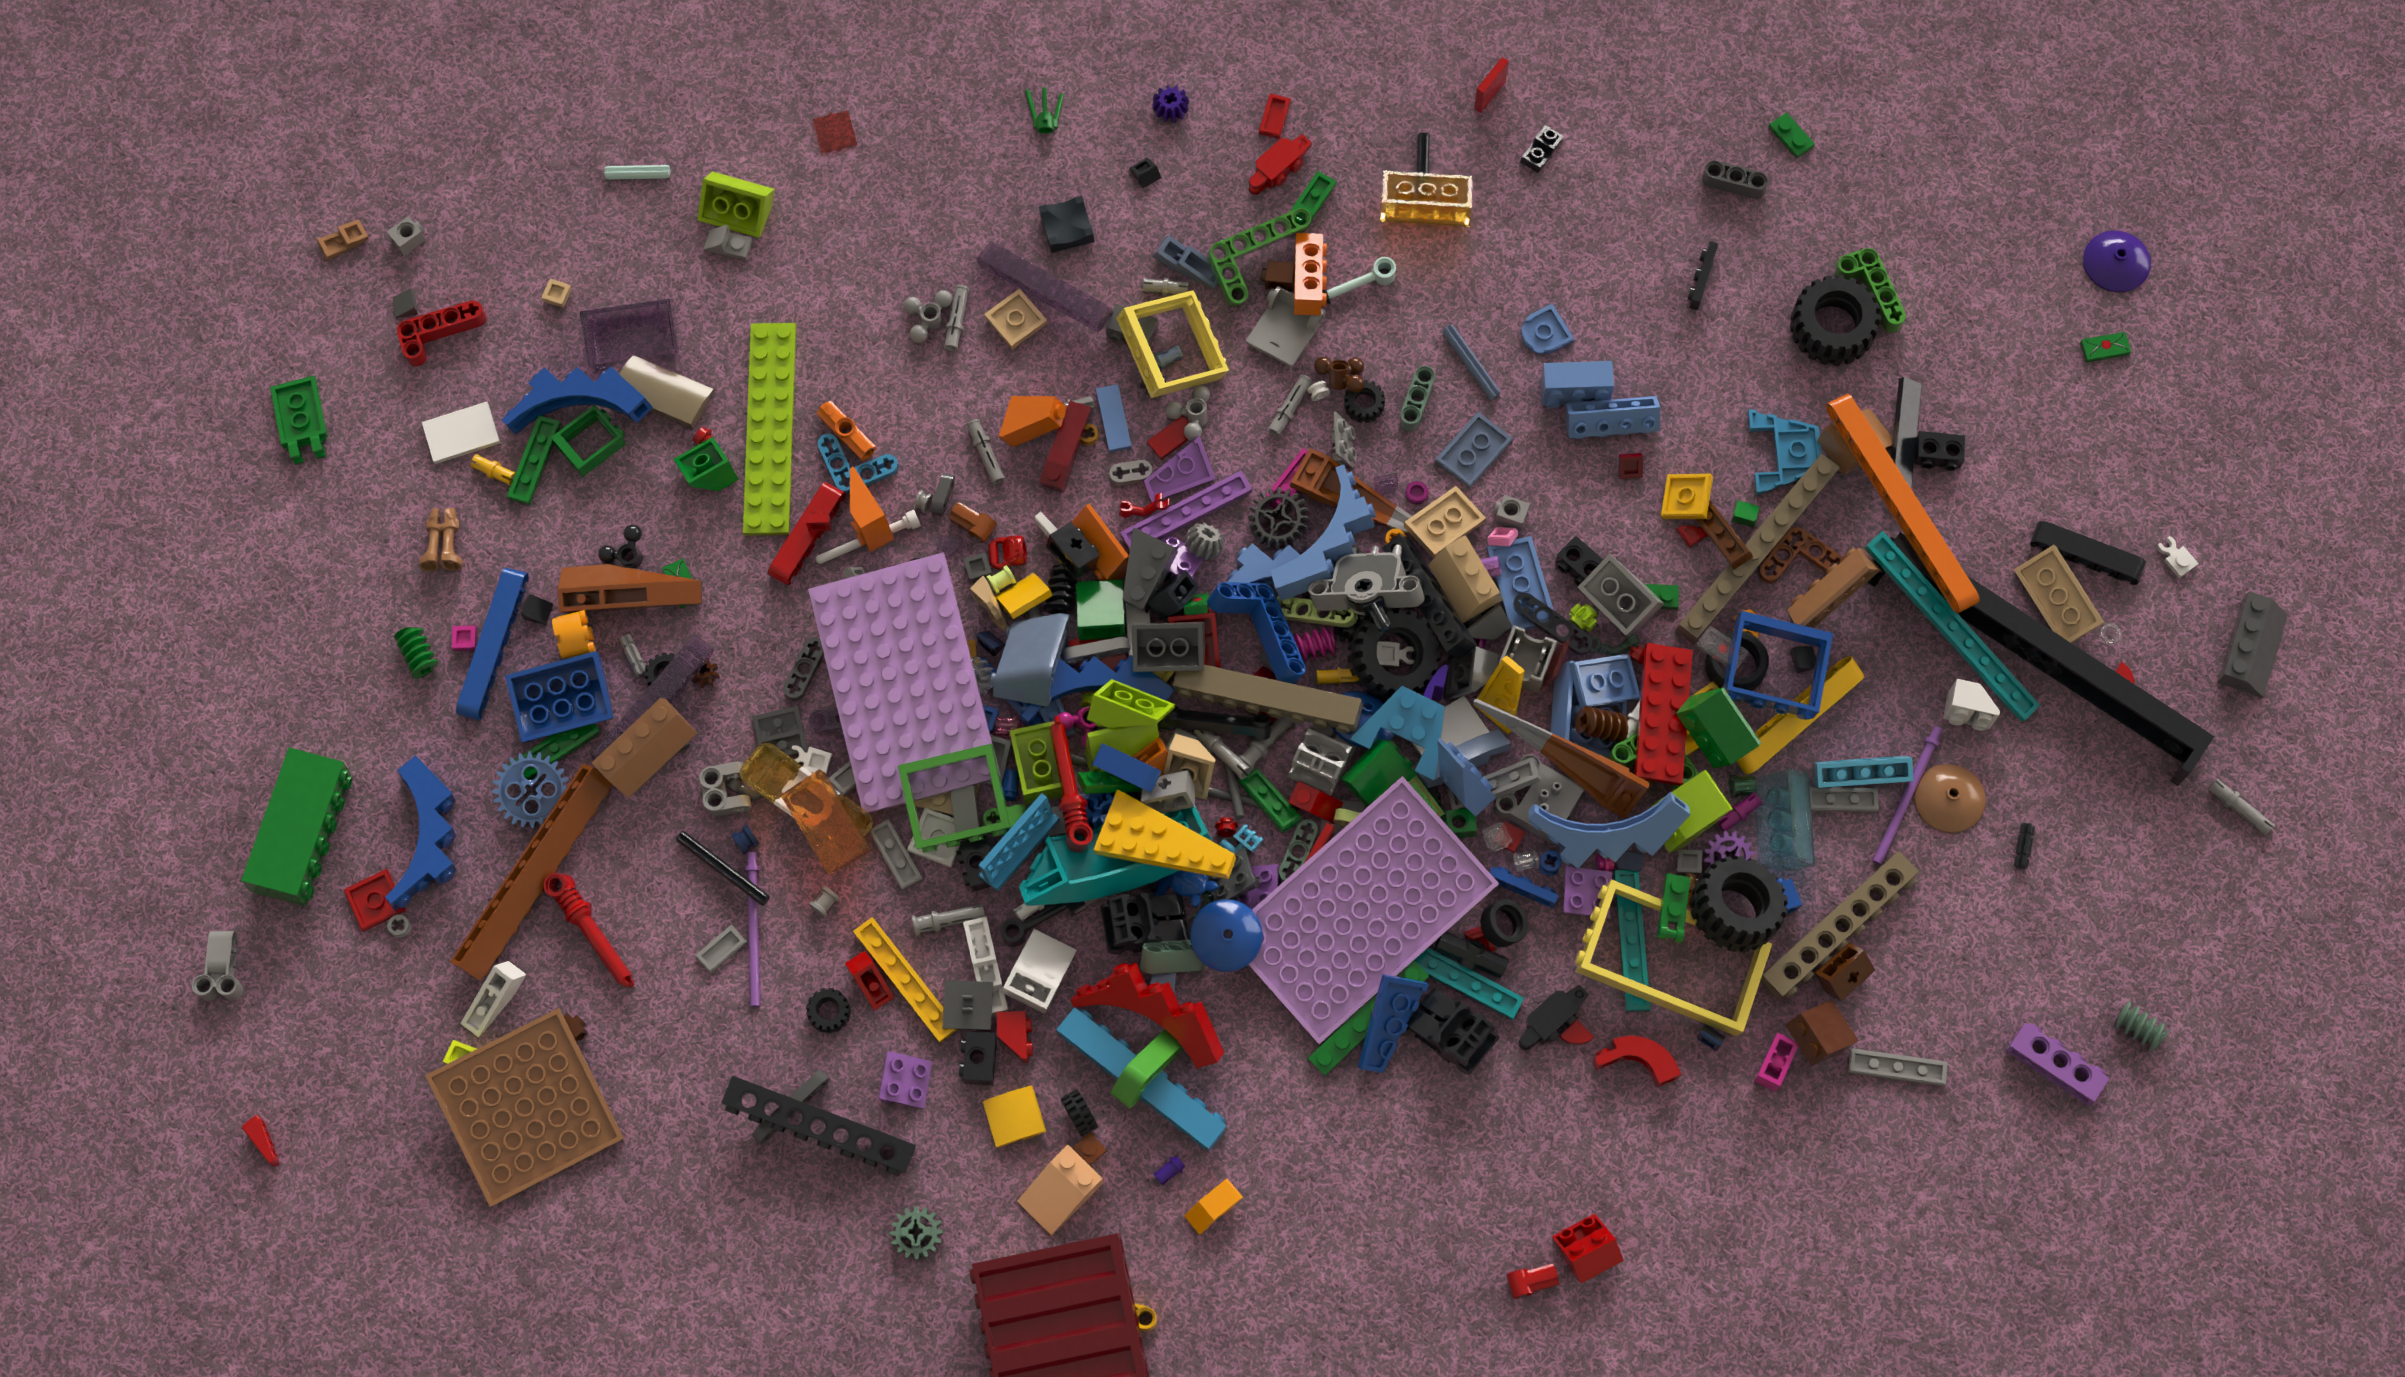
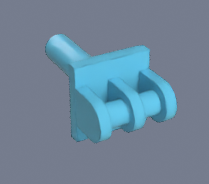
M1245 824L1233 836L1240 842L1236 847L1226 839H1223L1219 845L1232 853H1236L1243 847L1245 850L1248 848L1251 852L1255 853L1264 841V838L1256 836V832L1254 830L1250 831L1248 829L1249 826ZM1243 834L1246 836L1245 840L1241 839ZM1250 841L1255 843L1252 847L1249 845Z

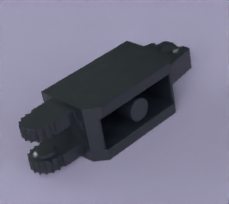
M1580 985L1567 993L1555 991L1528 1015L1526 1020V1028L1528 1030L1520 1037L1521 1039L1518 1043L1520 1049L1529 1050L1538 1042L1542 1045L1547 1041L1550 1044L1561 1035L1559 1030L1566 1025L1569 1028L1578 1020L1576 1015L1589 994Z

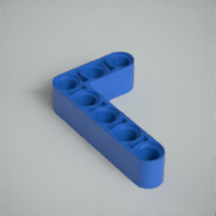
M1220 582L1207 600L1208 606L1218 613L1250 614L1277 681L1296 684L1305 673L1306 667L1273 589L1263 583Z

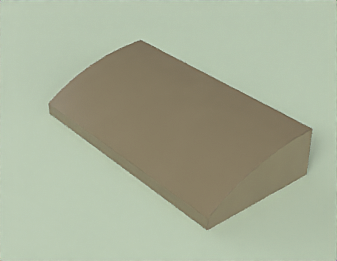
M634 355L620 372V375L652 405L653 408L650 411L692 429L696 427L714 392L713 388Z

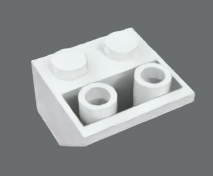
M1956 679L1947 694L1943 719L1949 720V723L1953 725H1963L1964 723L1972 725V728L1975 730L1984 731L1991 728L1998 718L2000 710L1981 684Z

